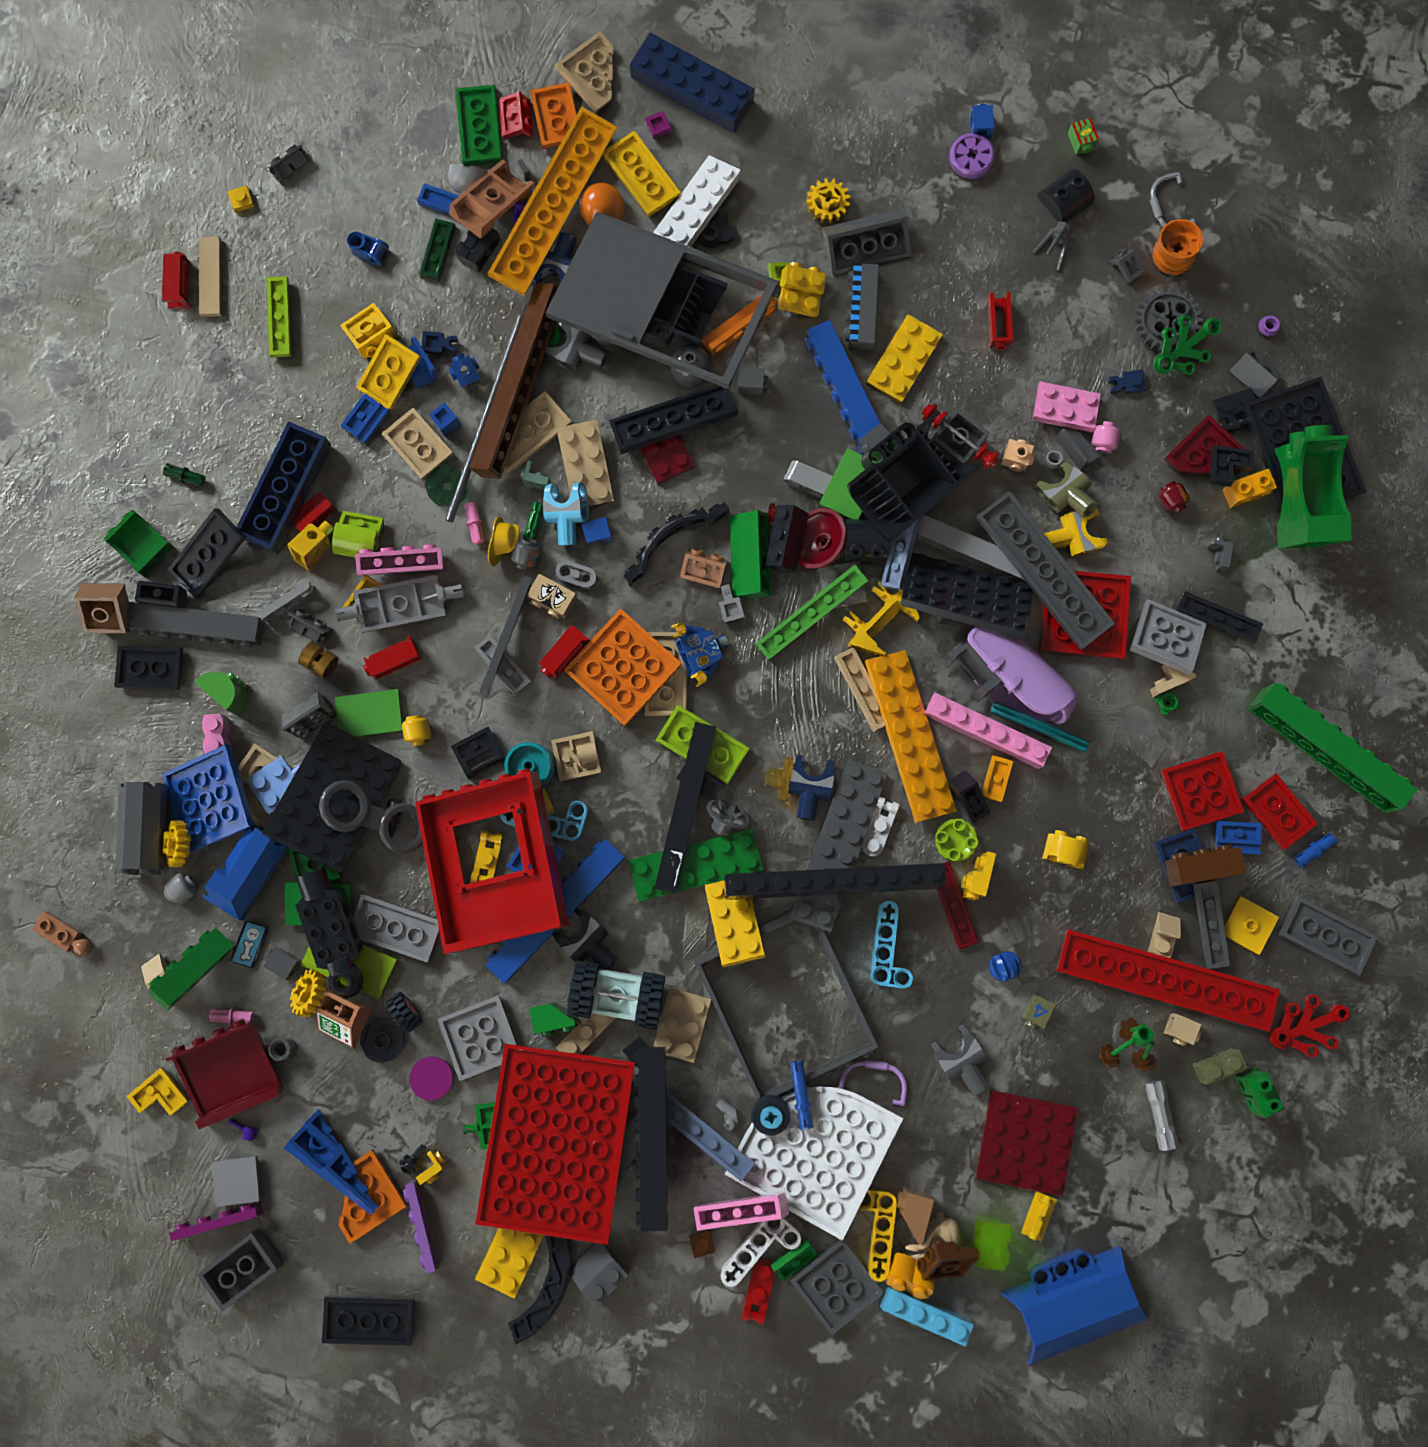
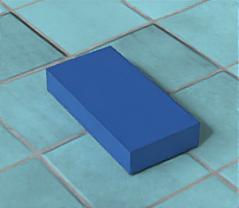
M424 183L417 198V204L449 215L450 203L459 195Z

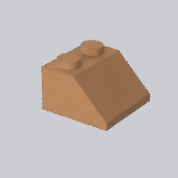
M82 583L74 599L83 632L126 633L129 600L125 584Z
M903 1186L902 1192L898 1191L896 1197L898 1210L917 1243L923 1245L934 1199L928 1193Z

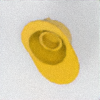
M497 517L494 521L493 533L488 548V562L491 566H496L499 563L502 554L513 551L515 544L519 541V526L504 523L502 517Z

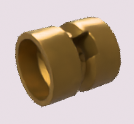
M311 641L301 652L298 664L308 670L313 669L314 674L322 679H327L336 668L339 657L329 650L324 651V647Z

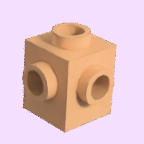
M1009 439L1001 465L1008 466L1013 471H1025L1028 465L1032 466L1035 453H1032L1034 446L1025 440L1016 441Z

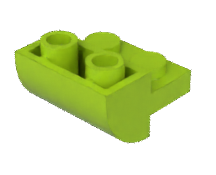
M343 511L339 523L336 522L333 531V554L355 558V553H359V550L372 549V552H377L380 545L379 537L384 526V518Z

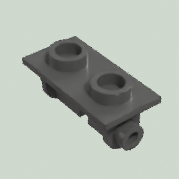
M296 145L291 146L286 150L287 155L282 158L278 156L269 162L271 165L268 167L269 172L275 171L272 175L277 181L280 179L284 180V178L293 173L289 167L290 164L297 170L308 163L307 160L310 157L305 151L303 153L300 151L302 150V145L298 147Z
M296 609L287 613L290 615L286 622L289 624V627L301 634L307 628L306 637L317 643H324L327 639L325 633L333 630L327 626L325 621L312 618L305 610Z

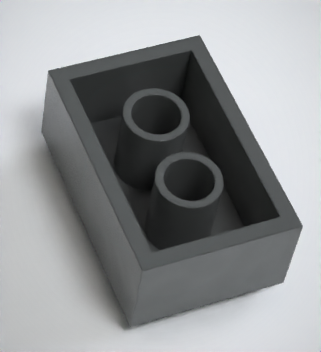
M257 1229L200 1271L197 1276L222 1312L284 1264L260 1229Z

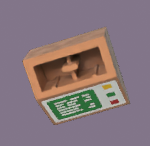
M325 990L322 994L324 998L320 1000L321 1006L316 1008L318 1031L351 1048H355L372 1007L352 997L343 998L334 994L331 990Z

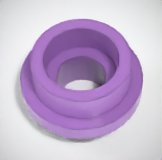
M1266 316L1259 322V330L1265 336H1274L1280 329V322L1275 316ZM1266 324L1270 325L1272 329H1268Z

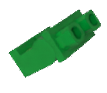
M1252 1067L1234 1075L1242 1093L1246 1094L1244 1097L1252 1115L1267 1118L1285 1110L1268 1071L1262 1072L1258 1071L1257 1067Z

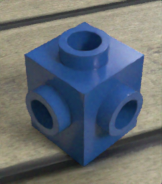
M461 353L452 358L453 362L450 363L452 368L448 370L454 381L458 379L461 387L480 379L476 371L479 369V366L474 357L470 358L469 355L464 356ZM462 366H467L466 372H461Z

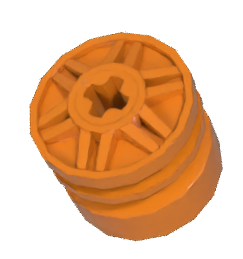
M1185 219L1172 220L1164 225L1153 249L1152 258L1156 267L1169 275L1183 274L1191 269L1203 244L1201 229L1195 223Z

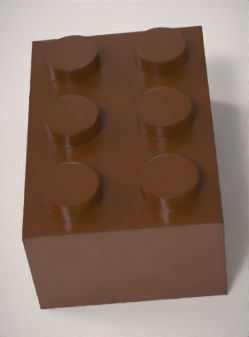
M1233 844L1215 847L1213 852L1211 848L1193 851L1192 856H1190V852L1171 855V860L1164 861L1170 887L1247 873L1241 847L1233 848Z

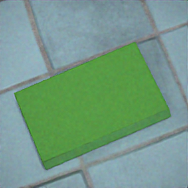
M848 448L846 449L819 503L820 506L834 510L847 519L860 518L862 511L851 498L847 484L865 470L861 464L863 455Z
M399 689L335 697L339 729L355 737L403 731Z

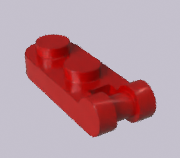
M766 1258L757 1260L753 1265L741 1320L757 1321L756 1324L760 1325L764 1324L775 1274L771 1266L773 1263ZM751 1305H759V1312L752 1311Z

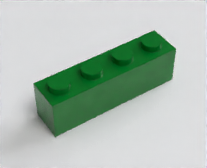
M216 927L211 932L208 930L199 937L198 940L200 942L196 946L190 945L182 953L184 957L178 962L176 960L171 962L165 969L167 972L162 977L158 975L149 983L148 994L166 1011L173 1007L232 952L234 944Z

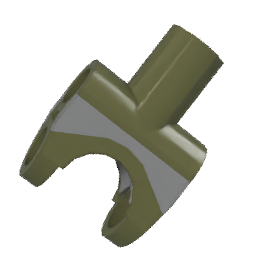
M1063 462L1058 467L1064 477L1061 482L1049 484L1039 481L1035 484L1040 497L1056 512H1060L1067 505H1070L1085 518L1091 516L1097 508V503L1084 493L1091 487V482L1085 474L1067 462Z

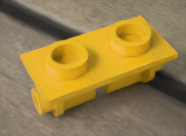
M1036 1191L1021 1233L1033 1240L1042 1242L1057 1199Z

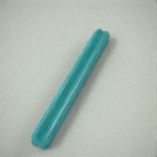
M994 702L991 706V713L1078 750L1086 751L1090 742L1082 737L1002 703Z

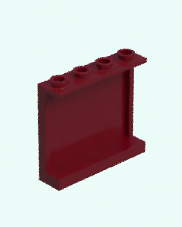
M240 1019L232 1023L231 1028L225 1030L224 1027L213 1031L211 1033L212 1036L207 1038L200 1036L192 1040V1044L186 1047L184 1044H181L171 1049L172 1053L166 1058V1061L173 1060L199 1116L195 1121L198 1129L278 1097L285 1089L253 1019L247 1021Z

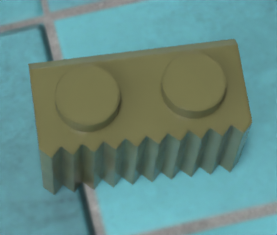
M1232 1048L1225 1050V1052L1221 1051V1053H1217L1213 1057L1209 1056L1205 1060L1201 1059V1062L1197 1061V1063L1192 1065L1200 1084L1207 1086L1248 1070L1241 1051Z

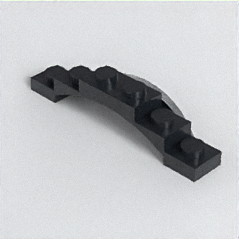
M725 502L720 505L719 503L715 504L709 509L708 514L702 507L699 510L691 511L685 516L681 513L677 516L672 515L665 521L666 524L661 528L656 527L650 531L647 537V545L637 551L638 555L635 556L638 565L633 564L625 570L626 574L623 576L627 584L631 586L646 575L645 567L648 560L664 541L689 526L710 522L712 525L716 524L729 514L727 504Z

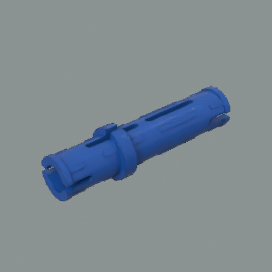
M804 1060L789 1062L797 1103L795 1104V1110H798L800 1129L804 1130L806 1127L807 1129L813 1128L814 1124L810 1109L812 1102H809Z

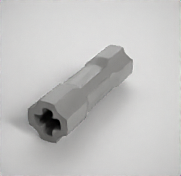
M1159 1080L1145 1083L1155 1122L1159 1150L1166 1151L1179 1148L1177 1133L1173 1126L1168 1103L1169 1097L1165 1081Z

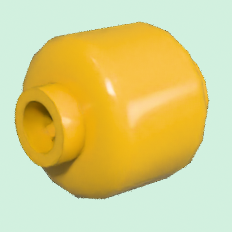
M423 715L406 717V721L402 723L405 742L412 743L413 746L425 745V740L431 738L429 720L423 718Z

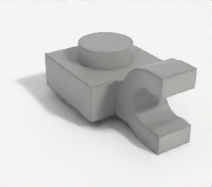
M729 584L721 586L724 601L719 602L724 623L745 618L739 597H732Z

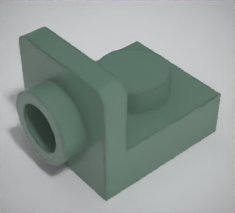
M528 460L527 465L523 466L521 470V478H523L524 485L545 490L547 484H551L549 477L541 472L533 474V462Z

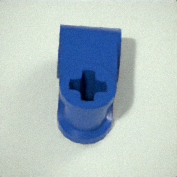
M357 231L350 233L347 237V244L353 255L365 259L374 265L380 266L382 264V256L385 250L389 248L387 243ZM356 242H362L360 246H354Z

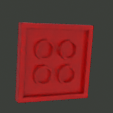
M1223 751L1160 770L1181 832L1244 812Z

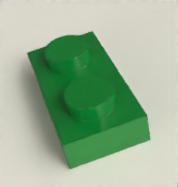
M806 1239L797 1248L778 1258L771 1266L784 1282L818 1257L819 1254L808 1239Z

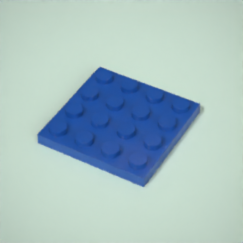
M223 745L162 773L164 783L168 785L167 794L175 821H184L186 829H188L187 834L191 836L189 854L254 827L231 745Z

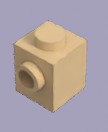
M1171 1013L1164 1034L1173 1037V1042L1185 1047L1186 1044L1194 1045L1200 1039L1202 1033L1200 1027L1202 1024Z

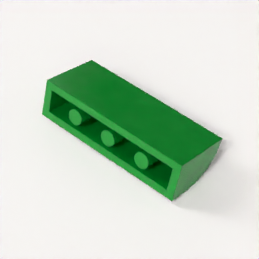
M760 510L730 515L732 597L746 599L772 596L771 568L765 566L770 542L769 514Z

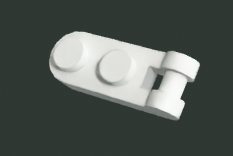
M879 796L862 844V851L867 856L874 857L882 852L899 803L887 802L885 798ZM881 809L889 811L887 817L880 815Z

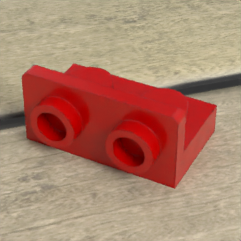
M520 91L500 98L502 136L505 139L520 134H525L529 138L532 137L534 123L531 114V100Z

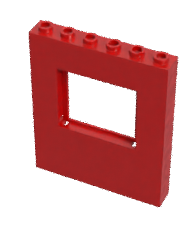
M522 769L517 771L518 774L511 776V774L498 776L499 780H481L479 785L460 786L458 791H454V789L441 791L442 795L436 797L435 794L422 797L423 800L415 802L444 954L457 953L570 926L539 772ZM512 812L524 870L465 884L454 827Z

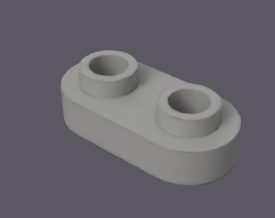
M562 561L556 566L555 572L561 582L582 589H590L596 584V574L589 567L571 561ZM565 570H570L568 576L563 575ZM585 576L590 577V580L588 582L583 581V578Z

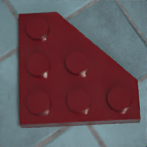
M1208 415L1164 460L1179 474H1210V449L1212 445L1238 449L1245 448ZM1234 470L1233 474H1238L1240 471Z

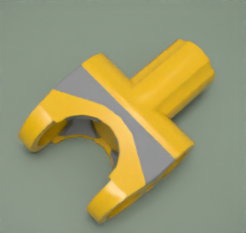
M1097 508L1091 516L1085 518L1077 511L1065 514L1060 517L1062 529L1044 533L1055 549L1069 546L1073 558L1090 554L1109 544L1108 538L1092 537L1086 530V523L1100 516V511Z

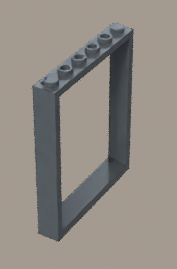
M791 913L759 927L760 935L763 936L795 920L789 918ZM814 928L867 1040V1044L805 1072L807 1085L816 1081L815 1077L821 1074L824 1077L836 1072L835 1068L843 1065L845 1068L854 1064V1059L861 1055L863 1058L869 1057L875 1053L874 1049L878 1048L824 931ZM718 947L694 957L695 965L757 1100L765 1095L777 1096L781 1093L784 1095L793 1093V1079L761 1093L703 966V963L720 956Z

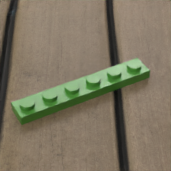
M853 565L755 644L766 658L770 660L866 584L868 580L858 567Z

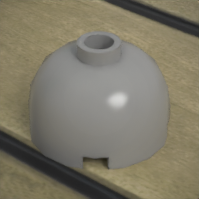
M450 164L448 181L452 189L461 195L485 175L488 170L471 165L470 167H463L464 164Z

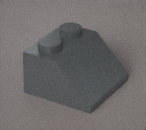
M594 1243L571 1266L570 1275L579 1290L597 1308L629 1276L630 1270L606 1244Z

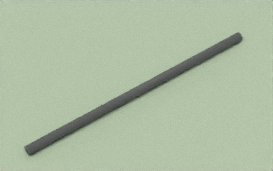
M518 315L449 507L445 519L448 522H454L472 471L470 465L522 322V315Z

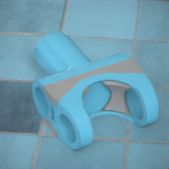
M582 482L574 483L570 498L566 502L561 498L556 484H547L545 487L543 498L544 519L548 524L557 523L558 545H577L576 523L588 521L589 500L587 489Z

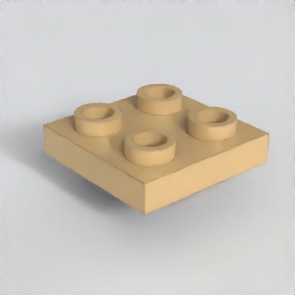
M593 731L551 740L560 782L602 773Z

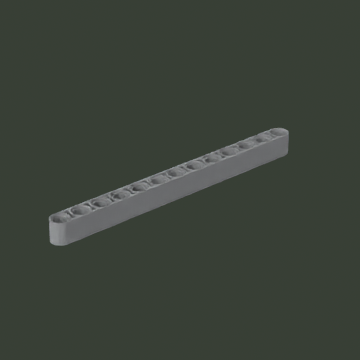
M792 461L783 480L792 487L822 499L833 476L801 462ZM926 515L921 517L916 535L917 540L994 573L1006 576L1009 579L1026 582L997 545Z

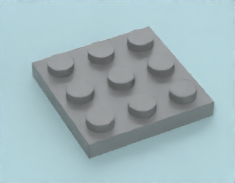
M1147 599L1143 606L1130 651L1190 675L1195 667L1207 623Z
M500 995L437 1019L459 1081L500 1066L502 1064L505 1044L518 1045Z

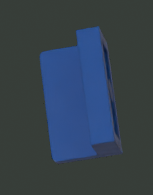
M413 337L411 338L412 345L408 346V348L422 356L411 375V379L417 389L435 381L436 374L434 366L417 338Z

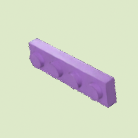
M415 1180L405 1185L406 1189L403 1190L405 1201L409 1202L411 1211H409L410 1222L415 1224L416 1228L414 1239L416 1245L420 1246L421 1266L426 1269V1273H431L439 1268L419 1183L418 1180Z

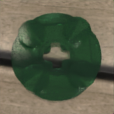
M444 464L429 474L425 488L434 504L440 507L451 505L462 474L458 468ZM451 482V490L446 489L443 491L442 485ZM466 485L461 502L465 499L467 495L468 485Z

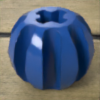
M1006 951L992 957L989 969L994 979L999 982H1005L1020 975L1022 963L1018 955L1012 951Z

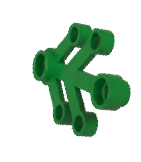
M1189 315L1180 316L1177 320L1180 330L1176 349L1171 353L1172 340L1176 337V330L1174 328H1164L1162 330L1161 336L1164 342L1161 354L1157 355L1154 359L1153 366L1155 371L1159 374H1167L1171 370H1177L1185 375L1193 374L1195 372L1194 363H1180L1175 360L1180 356L1197 359L1199 362L1210 361L1211 352L1209 350L1199 351L1190 348L1207 335L1219 334L1222 330V322L1218 318L1207 319L1203 324V328L1187 340L1192 318ZM1184 318H1186L1187 321L1185 325L1183 324ZM1168 331L1171 333L1169 338L1167 337ZM1203 353L1206 355L1204 360L1202 358ZM1162 360H1164V366H1163V367L1161 366ZM1187 365L1190 366V370L1188 372L1186 370Z

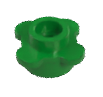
M1168 691L1165 695H1158L1155 698V702L1160 706V713L1163 715H1167L1170 711H1176L1180 708V703L1173 691Z

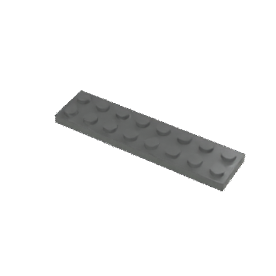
M1010 491L975 517L1079 650L1086 647L1115 624Z
M847 759L807 870L854 868L888 773ZM844 894L798 896L789 918L831 933Z

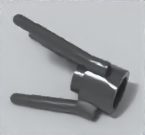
M1059 222L1055 228H1051L1049 234L1038 244L1033 253L1036 254L1051 237L1053 242L1047 251V255L1051 254L1056 244L1064 243L1057 266V271H1060L1071 240L1069 235L1072 232V227L1065 222Z

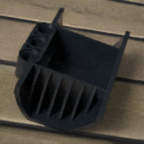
M679 264L642 340L659 347H667L672 343V339L676 338L699 347L702 343L700 338L724 294L728 283ZM664 333L666 334V336H660L658 334Z
M939 410L918 427L906 422L883 438L862 456L861 464L865 470L847 484L848 492L868 520L891 541L981 467L979 463L972 465L947 460L944 457L945 455L939 451V447L933 444V439L930 440L928 438L931 424L941 414ZM901 431H904L907 434V438L903 437ZM886 443L891 445L892 451L886 447ZM871 455L876 458L877 463L871 460Z

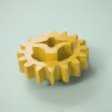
M825 178L824 183L818 180L816 187L810 186V192H807L808 200H806V206L809 207V214L814 213L815 220L820 217L821 223H823L825 219H828L830 224L833 218L839 221L840 215H846V210H849L850 195H847L848 188L842 189V182L837 185L834 178L831 182H828V179Z
M170 821L168 831L163 834L162 853L166 854L165 858H167L169 867H183L185 857L189 856L191 836L187 834L188 829H186L184 821Z
M310 969V971L306 970L304 975H300V979L295 982L296 987L292 989L290 1000L293 1001L290 1005V1008H293L292 1013L303 1018L311 1017V1012L316 1013L317 1006H321L320 1000L324 998L322 994L326 990V987L323 986L326 982V979H323L324 974Z

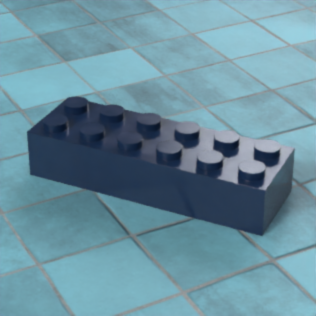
M651 32L630 63L631 78L732 133L736 131L754 102L753 87Z
M288 421L237 525V528L247 537L244 541L279 555L332 446L326 437Z

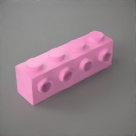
M435 544L423 545V549H415V546H404L402 550L394 551L393 547L381 548V552H372V549L359 550V553H355L357 576L443 569L441 547L436 548Z

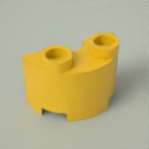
M1055 830V834H1048L1042 859L1084 870L1090 844H1088L1089 839L1081 836H1076V839L1067 837V832Z

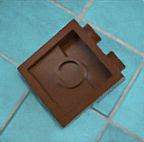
M939 1240L934 1242L931 1248H926L923 1258L917 1259V1269L921 1273L923 1280L963 1277L979 1259L980 1255L977 1248L968 1249V1247H961L957 1249L955 1241L945 1242V1240Z

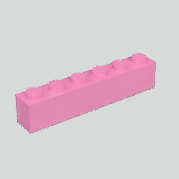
M934 693L924 713L928 718L1036 769L1044 767L1052 747L937 693Z

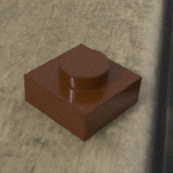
M710 1229L689 1234L694 1258L716 1253Z

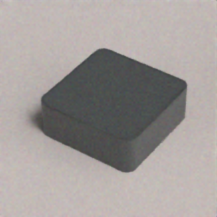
M521 158L517 161V165L526 181L531 177L527 166Z

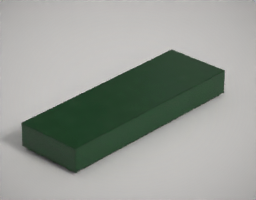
M435 218L419 272L421 278L440 282L456 227L455 223Z

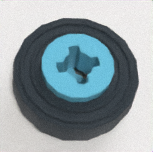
M776 1095L760 1097L752 1107L751 1120L754 1127L762 1134H780L787 1128L790 1122L791 1112L788 1104Z

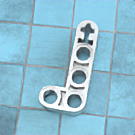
M785 1217L779 1219L780 1224L775 1228L770 1227L768 1221L759 1222L723 1265L721 1280L724 1285L728 1287L736 1286L775 1239L788 1249L797 1248L801 1243L798 1228ZM788 1232L796 1233L797 1238L794 1242H787L785 1240V1235ZM758 1234H762L766 1238V1241L761 1245H757L753 1241L754 1237ZM742 1252H748L752 1256L748 1262H742L739 1259V1255ZM735 1261L738 1265V1268L735 1270V1278L729 1277L728 1279L726 1271L732 1272L734 1270Z

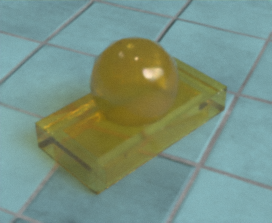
M785 757L783 770L773 767L765 774V781L769 787H780L778 801L785 802L788 796L794 760L791 757Z

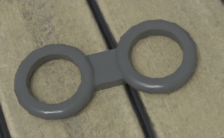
M346 780L333 782L325 788L320 797L319 810L321 818L327 826L336 831L349 832L356 830L361 825L378 831L384 845L391 851L400 854L414 852L423 844L417 810L412 804L399 803L392 805L387 810L369 803L368 795L361 786ZM341 789L353 792L360 803L359 814L349 823H341L335 820L329 810L330 798L336 791ZM398 812L409 813L417 821L418 834L415 840L408 845L397 844L389 835V822Z

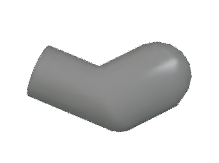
M720 1098L715 1108L724 1113L725 1129L733 1131L739 1123L737 1109Z

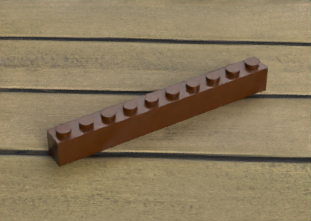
M555 284L534 285L470 465V469L481 478L501 479L556 323L555 320L546 316V311L558 289Z

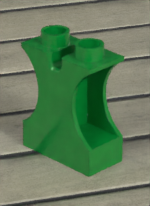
M1332 425L1305 427L1304 432L1289 434L1290 444L1275 448V454L1279 459L1283 477V503L1277 523L1278 549L1322 547L1352 541L1351 514L1344 501L1341 480L1343 455L1349 435L1332 436Z

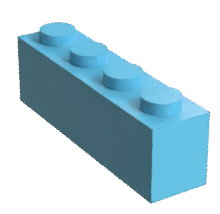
M888 1284L879 1304L883 1311L965 1347L974 1326L970 1319L925 1299H917L907 1291H896Z

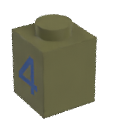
M1032 994L1021 1018L1026 1020L1025 1025L1035 1030L1038 1027L1045 1029L1055 1004Z

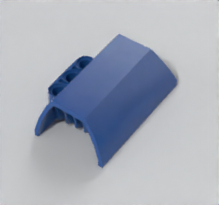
M1121 1246L1094 1256L1084 1249H1074L1033 1265L1029 1270V1281L1000 1291L1001 1295L1014 1304L1022 1313L1033 1344L1031 1356L1026 1360L1029 1366L1149 1320L1148 1315L1139 1304L1127 1274ZM1085 1255L1087 1257L1086 1263L1079 1266L1077 1263L1078 1258ZM1065 1263L1066 1270L1063 1273H1057V1266ZM1044 1271L1046 1274L1044 1280L1036 1281L1037 1273Z

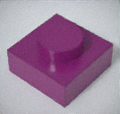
M664 111L645 118V123L653 139L671 132V126Z

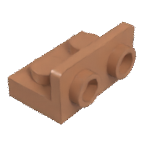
M692 548V550H688L685 553L680 578L720 588L728 560L724 559L722 555L712 554L711 556L704 554V551L701 549Z

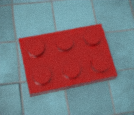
M1277 773L1271 775L1241 799L1281 850L1287 849L1318 824Z

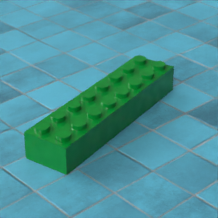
M1275 682L1263 688L1247 709L1385 814L1403 810L1418 790L1413 786V782L1410 779L1398 775L1394 772L1395 769L1391 765L1382 763L1377 759V755L1374 752L1362 748L1358 740L1351 736H1346L1341 732L1342 729L1338 725L1326 721L1322 713L1310 709L1302 698L1293 696L1283 684Z

